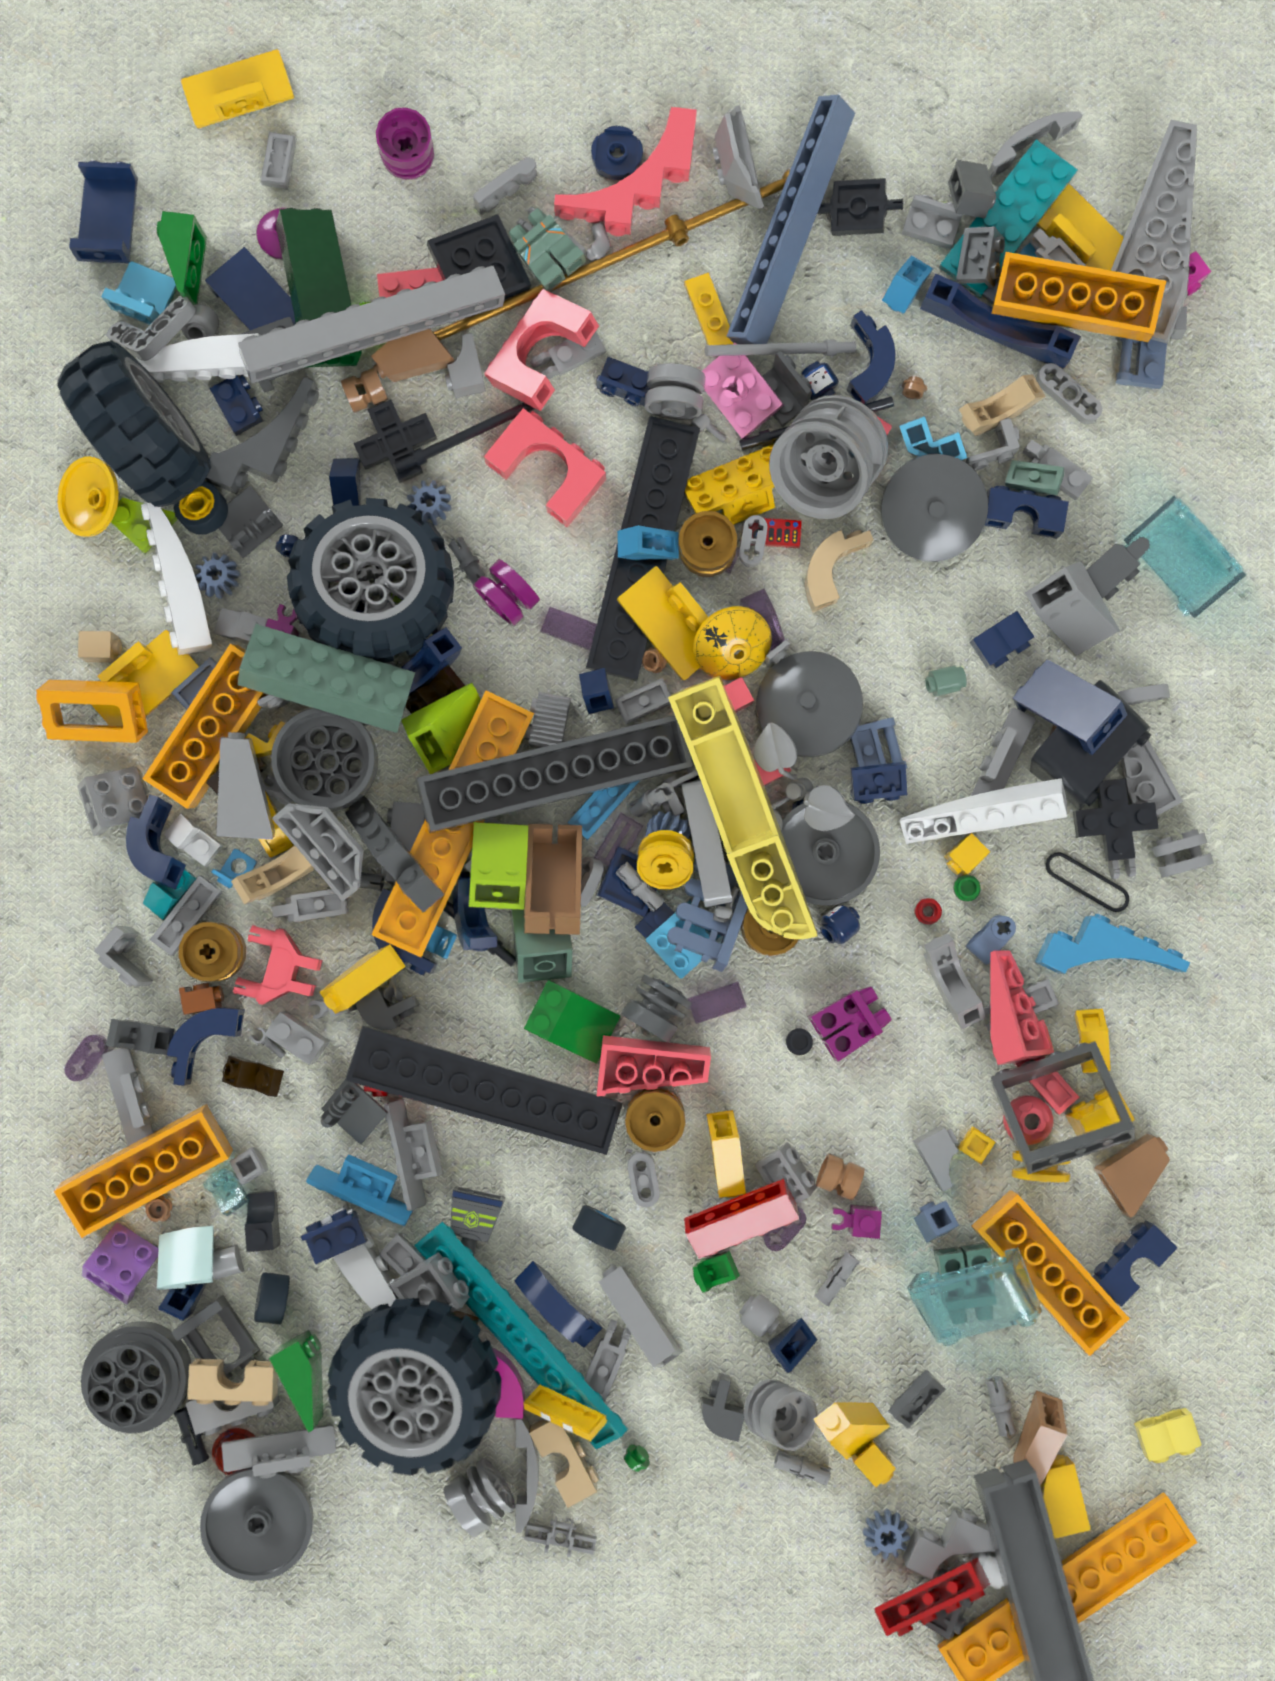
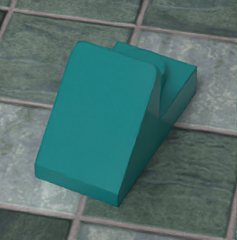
M185 868L176 890L157 882H152L143 904L160 919L165 920L197 878Z

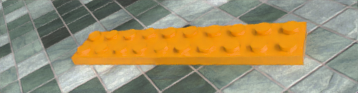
M486 690L448 770L516 754L534 713ZM424 820L410 853L437 883L444 895L423 913L403 892L398 883L395 882L373 929L372 936L422 957L472 849L474 822L429 833L426 820Z
M1164 1492L1061 1561L1078 1624L1198 1543ZM1008 1598L966 1625L960 1635L955 1633L954 1637L949 1640L945 1639L937 1645L958 1681H995L1024 1661Z

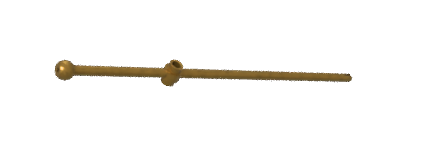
M791 169L787 170L781 179L760 188L762 199L783 190ZM736 198L686 221L680 220L678 215H672L664 222L666 225L665 230L579 267L570 276L564 274L566 279L550 292L665 241L670 240L674 242L675 246H682L689 240L688 231L749 204ZM538 285L504 300L502 307L466 317L434 331V334L441 341L534 300L540 294L543 287Z

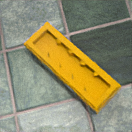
M709 272L684 281L685 289L707 345H732L734 342L726 337L730 326Z
M539 1385L523 1402L525 1410L589 1441L607 1423L606 1415L542 1385Z

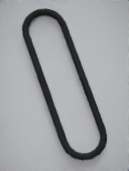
M1056 852L1047 858V872L1060 882L1110 911L1121 912L1128 906L1130 901L1129 894L1123 887L1064 853ZM1056 856L1064 857L1117 888L1125 895L1124 905L1120 908H1113L1051 871L1050 861Z

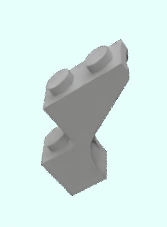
M953 1509L941 1538L930 1529L925 1528L922 1531L915 1527L902 1559L906 1568L932 1579L939 1565L948 1557L957 1554L992 1552L994 1548L986 1523L979 1521L978 1516L968 1510L963 1509L960 1512Z

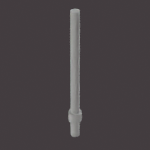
M824 340L823 343L706 345L705 355H776V353L781 351L783 354L823 353L824 356H836L837 353H855L856 343Z

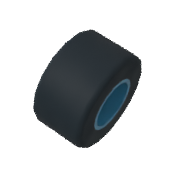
M583 1205L572 1229L589 1241L614 1251L626 1226L617 1219L591 1206Z

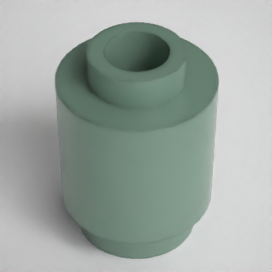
M953 665L929 671L928 677L925 678L926 689L934 697L958 692L967 685L966 674L961 666L956 667Z

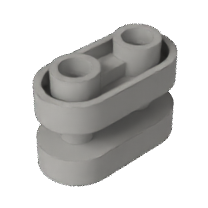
M1198 829L1182 833L1183 839L1173 841L1171 836L1156 841L1157 846L1152 847L1155 857L1164 856L1166 866L1159 867L1161 878L1214 864L1211 853L1202 855L1200 845L1208 843L1205 833L1199 834ZM1189 848L1192 858L1177 862L1174 852Z

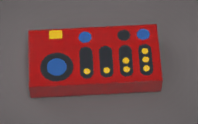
M764 518L767 523L765 546L800 548L802 521ZM753 523L752 527H748L752 529L751 538L756 539L758 531H763L758 527V523Z

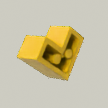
M1106 1089L1096 1092L1093 1095L1095 1098L1087 1103L1081 1101L1070 1108L1071 1112L1065 1115L1076 1136L1120 1122ZM1119 1092L1131 1121H1134L1135 1119Z

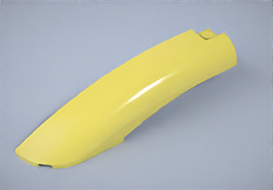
M721 676L672 694L668 699L695 764L727 852V857L749 911L761 926L768 931L770 930L782 935L784 938L808 939L818 936L779 824Z

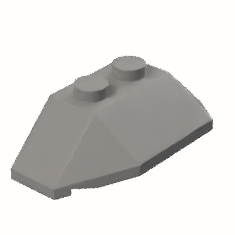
M738 105L724 115L715 134L717 147L712 148L716 164L721 163V169H718L717 173L721 186L726 184L730 196L760 209L764 208L745 121L741 107Z
M289 803L272 817L274 822L342 901L360 888L363 848L328 807Z

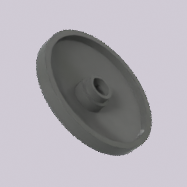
M945 454L922 455L906 462L889 479L881 500L883 527L892 543L908 556L929 562L951 559L967 550L982 532L988 514L986 489L977 472L964 461Z
M799 652L780 660L763 678L756 700L757 716L763 730L769 723H775L783 728L793 740L797 749V756L819 757L836 751L854 735L862 718L863 695L855 674L844 662L823 652Z
M846 802L855 814L854 818L845 825L833 830L820 831L809 826L804 818V812L808 806L804 803L794 808L783 819L781 833L806 902L829 906L847 902L867 888L877 871L880 860V843L877 832L869 818L860 809Z
M253 1468L237 1470L226 1476L215 1486L202 1510L200 1534L205 1551L219 1569L235 1578L247 1581H262L277 1577L288 1571L299 1561L309 1544L314 1523L311 1501L301 1484L284 1471L277 1472L275 1476L270 1478H260L259 1476L253 1477Z

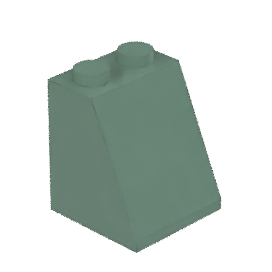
M525 905L524 910L511 909L518 983L572 977L573 949L570 934H555V929H550L549 934L525 933Z

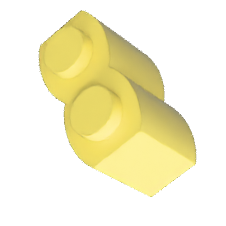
M1186 1408L1172 1410L1160 1416L1150 1417L1134 1423L1143 1454L1148 1461H1153L1154 1463L1166 1462L1169 1460V1456L1175 1453L1180 1455L1192 1454L1196 1451L1195 1448L1202 1445L1192 1413Z

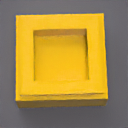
M971 1126L957 1149L979 1164H982L996 1142Z

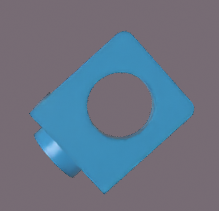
M234 849L222 869H213L211 873L218 876L217 881L231 889L233 886L231 881L239 875L252 871L257 861L240 850ZM238 858L244 859L247 863L246 870L241 874L235 873L232 869L233 861Z
M436 925L425 950L447 959L457 934ZM448 938V943L445 949L443 950L444 943Z

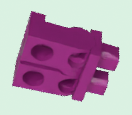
M871 986L859 991L853 990L808 1016L819 1037L824 1038L822 1042L834 1061L839 1062L875 1036L883 1032L882 1028L892 1020L885 1008H881L873 1014L871 1013L867 1005L878 999ZM845 1025V1027H843L842 1029L838 1030L837 1032H835V1033L832 1034V1035H829V1034H831L832 1032L836 1031L837 1029H839L840 1027H842V1026Z

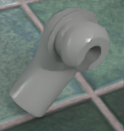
M598 223L591 227L595 241L591 248L586 251V256L591 262L604 257L610 248V242L603 223Z

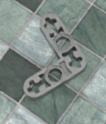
M186 296L179 297L145 331L127 322L120 321L109 328L107 337L110 341L124 347L132 356L147 361L153 358L194 316L196 308Z

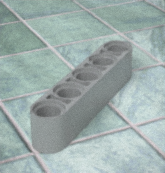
M701 780L682 783L705 907L732 902L719 831Z

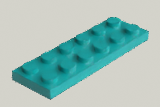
M1037 139L995 192V204L993 208H989L986 218L976 217L968 227H996L1004 237L1005 248L1003 253L1000 254V271L1005 253H1016L1078 171L1077 168ZM964 234L939 266L942 271L955 280L957 278ZM985 283L961 284L979 298L982 297L988 288Z

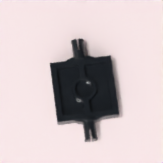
M886 178L834 181L833 195L830 203H821L817 214H830L832 219V236L884 233L885 217L888 210H903L904 200L903 198H887Z

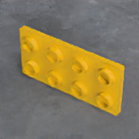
M278 49L181 79L196 128H202L294 98Z
M1070 184L1066 186L1037 224L1049 238L1054 236L1058 239L1060 237L1086 266L1110 271L1124 239Z
M774 444L688 478L684 493L695 513L721 510L722 515L726 516L734 525L751 516L759 515L775 508L772 489L775 486L769 470L770 454Z
M655 566L620 595L617 601L654 647L667 660V663L680 679L684 681L700 668L694 656L693 643L699 627L708 616L681 582L673 586L661 570Z
M164 630L147 646L139 641L135 643L97 677L101 681L138 682L146 717L172 695L171 692L200 666L189 654L178 655L177 648H172L169 631ZM91 704L108 725L123 726L118 706Z

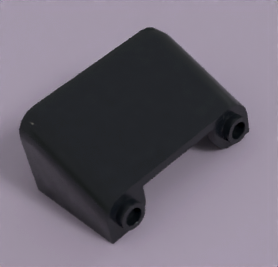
M1099 680L1094 686L1121 700L1127 716L1096 752L1091 755L1084 751L1079 739L1057 727L1038 748L1031 759L1030 772L1041 781L1062 778L1066 800L1079 810L1085 805L1090 807L1100 795L1096 792L1099 785L1128 751L1137 745L1142 747L1152 735L1149 733L1151 727L1102 680Z

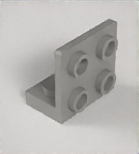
M136 767L85 777L77 786L93 836L104 834L112 826L129 823L130 817L139 819L143 806L147 802Z
M115 926L94 950L100 956L98 960L109 969L114 968L120 973L119 979L130 987L133 985L150 986L153 981L122 955L123 952L127 953L135 946L137 942L135 938L139 933L132 927Z

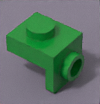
M730 1250L704 1258L692 1268L694 1280L702 1293L708 1292L714 1286L736 1280L740 1276Z

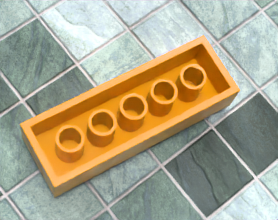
M1006 252L991 313L1149 342L1155 332L1166 280Z
M230 644L142 778L186 809L198 806L210 787L207 784V780L219 770L220 738L228 737V732L245 733L262 708L257 701L269 695L238 685L239 668L246 652L239 645Z
M205 1104L62 1181L54 1190V1193L80 1237L83 1238L229 1159L233 1149L208 1105Z
M1009 1190L971 1225L985 1243L1087 1355L1091 1356L1130 1319L1025 1201L1012 1190Z

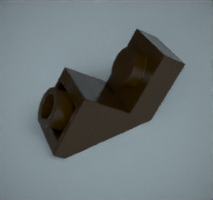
M448 665L442 668L429 684L417 689L407 700L405 707L412 714L464 687L465 684Z
M228 1055L227 1063L223 1068L222 1082L237 1088L251 1089L267 1096L277 1097L284 1071L271 1065Z

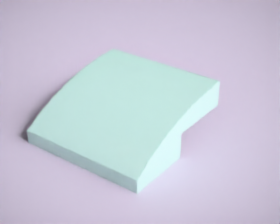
M213 1226L188 1228L159 1235L157 1290L186 1288V1284L213 1283Z

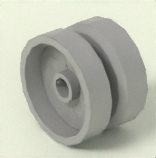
M666 363L651 367L648 370L647 385L650 390H648L645 396L644 407L646 411L667 419L685 420L699 417L703 409V398L699 394L705 389V374L697 368L682 364Z

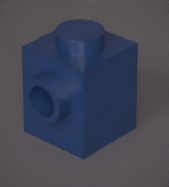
M605 668L579 674L582 696L588 714L613 709V698Z

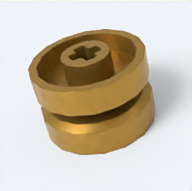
M702 511L693 514L684 522L679 532V555L684 566L690 572L701 577H713L722 574L731 566L737 548V533L734 525L726 516L716 511Z
M747 908L740 928L742 937L749 948L758 954L774 956L786 953L796 945L799 939L784 938L782 935L767 931L756 921Z
M203 922L192 926L183 935L179 944L178 957L182 968L191 977L200 981H223L233 977L242 968L246 959V945L242 935L235 928L224 923ZM212 948H215V954H211Z
M664 1087L652 1090L642 1089L635 1093L628 1104L625 1123L627 1133L633 1143L643 1150L658 1152L674 1146L683 1135L685 1127L684 1107L679 1097ZM652 1116L659 1117L657 1123L652 1122Z

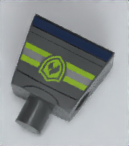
M455 1186L452 1192L450 1228L455 1232L456 1236L461 1237V1243L475 1254L477 1240L489 1241L506 1197Z

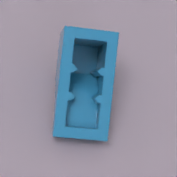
M911 255L896 273L882 301L887 303L888 307L892 310L900 311L904 314L928 279L933 268Z
M639 525L617 531L619 558L632 560L679 559L678 532Z

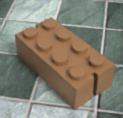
M528 824L525 933L549 934L550 929H555V934L580 935L582 825H558V844H552L553 824Z

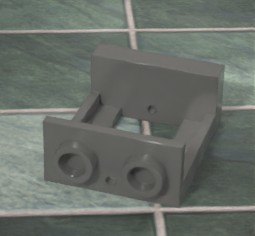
M222 1295L171 1333L177 1341L183 1338L196 1359H217L196 1328L218 1313L240 1347L238 1359L232 1363H224V1374L229 1379L233 1376L230 1371L237 1366L241 1370L245 1368L251 1360H255L253 1355L260 1348L224 1295Z

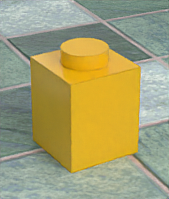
M970 833L944 857L948 860L946 865L956 875L960 873L963 876L968 875L990 851Z
M874 1440L851 1456L855 1465L875 1488L880 1484L884 1485L890 1481L894 1475L893 1472L896 1470L891 1459Z

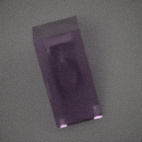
M765 589L740 599V606L755 610L767 622L772 637L770 650L775 649L785 641L776 611Z

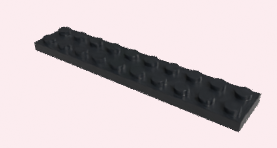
M649 416L621 530L639 525L675 532L700 428ZM617 542L586 669L594 671L605 668L606 674L638 681L648 638L620 605L617 598L655 566L664 574L668 560L619 558Z
M365 1026L361 1028L345 1077V1081L604 1155L608 1153L623 1105L618 1100L604 1096L596 1097L597 1094Z

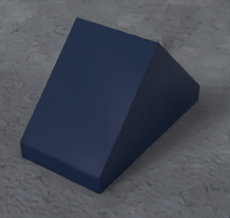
M360 458L333 459L329 474L333 506L351 500L352 506L361 505Z
M207 1283L186 1284V1288L170 1289L159 1305L158 1310L184 1321L194 1313Z
M800 1318L771 1339L768 1345L773 1355L788 1374L796 1367L818 1339L804 1320Z

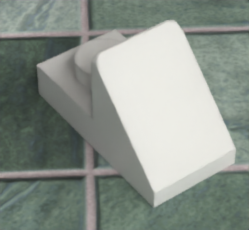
M181 813L164 833L175 847L184 850L205 867L209 865L223 847L222 844Z

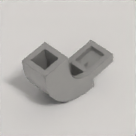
M949 933L925 944L926 953L924 957L931 976L961 1030L985 1019L982 1002L972 989L961 968L954 941Z

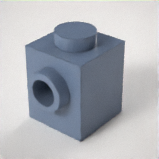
M933 1201L919 1208L921 1213L914 1218L926 1243L949 1233L959 1226L947 1201L937 1205Z

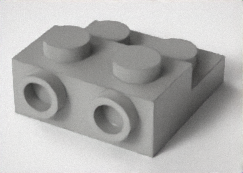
M439 1252L419 1263L415 1269L397 1278L390 1285L399 1299L420 1298V1305H429L431 1300H437L451 1305V1313L461 1309L469 1299L467 1284L463 1280L458 1281L452 1272L453 1265L451 1261L446 1257L442 1258Z

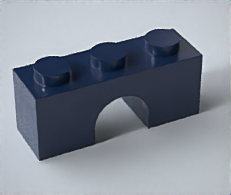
M1006 486L991 487L987 492L988 514L984 526L1007 529L1012 523L1013 513L1025 512L1033 521V535L1058 539L1064 533L1069 501H1063L1061 497L1055 495H1048L1046 497L1036 496L1035 492L1028 490L1014 492L1010 491V488Z
M1148 1221L1137 1224L1132 1229L1130 1238L1125 1243H1119L1113 1249V1255L1109 1260L1101 1262L1094 1269L1092 1277L1113 1301L1121 1307L1140 1288L1130 1274L1133 1262L1139 1258H1147L1152 1264L1160 1267L1178 1248L1154 1224Z

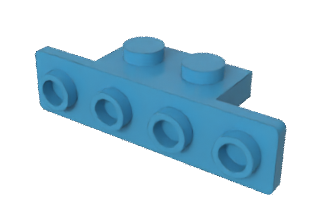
M349 1154L344 1161L340 1174L315 1165L306 1180L307 1184L314 1186L318 1190L330 1193L343 1201H348L368 1212H373L402 1226L406 1225L413 1210H407L405 1203L390 1197L398 1177L397 1175Z

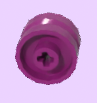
M498 559L489 568L490 575L496 583L486 576H481L473 584V588L495 614L514 627L523 618V612L516 603L524 609L531 610L540 601V598L514 569L503 560Z

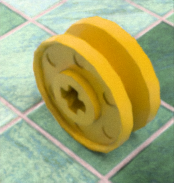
M659 830L647 835L641 841L638 848L637 872L641 879L649 886L658 889H674L684 885L689 881L693 873L694 848L690 840L672 830Z
M1013 1151L1012 1159L1023 1162L1019 1151ZM1071 1160L1058 1165L1070 1164ZM1058 1165L1031 1174L1027 1173L1025 1167L1012 1169V1177L1039 1182H1069L1071 1174L1058 1170Z

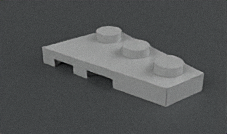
M1149 740L1142 747L1139 745L1135 748L1132 747L1121 759L1129 805L1155 802L1158 816L1183 802Z

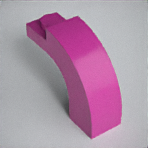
M493 1348L499 1362L495 1371H499L502 1378L501 1399L496 1407L495 1418L523 1419L525 1390L520 1373L506 1355Z

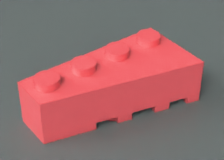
M603 1035L596 1097L616 1092L620 1094L629 1093L631 1090H652L670 1085L675 1087L707 1083L711 1061L710 1047Z

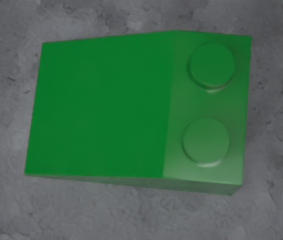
M162 211L161 221L157 222L156 231L177 290L182 297L186 296L193 305L198 304L207 236L193 214Z
M548 980L524 1029L597 1064L601 1057L603 1035H612L621 1016Z
M309 1329L280 1345L269 1357L308 1433L315 1429L324 1415L322 1353L320 1351L322 1347L318 1337L315 1334L311 1335Z

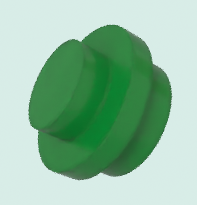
M963 875L955 881L953 890L958 899L968 902L979 896L981 886L974 876Z
M632 1444L626 1449L624 1460L633 1471L640 1472L648 1468L650 1465L649 1454L645 1448Z

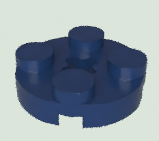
M610 126L604 129V132L599 136L595 137L591 147V157L597 174L611 180H623L641 166L643 146L632 130L624 126ZM615 148H619L620 152L624 155L620 156V158H614L610 152L613 153Z

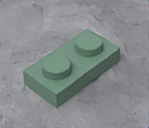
M1012 460L1005 486L1010 489L1028 490L1058 496L1065 474L1064 467Z

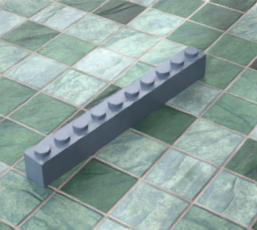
M840 95L819 96L727 333L726 337L734 343H768L855 116V112Z

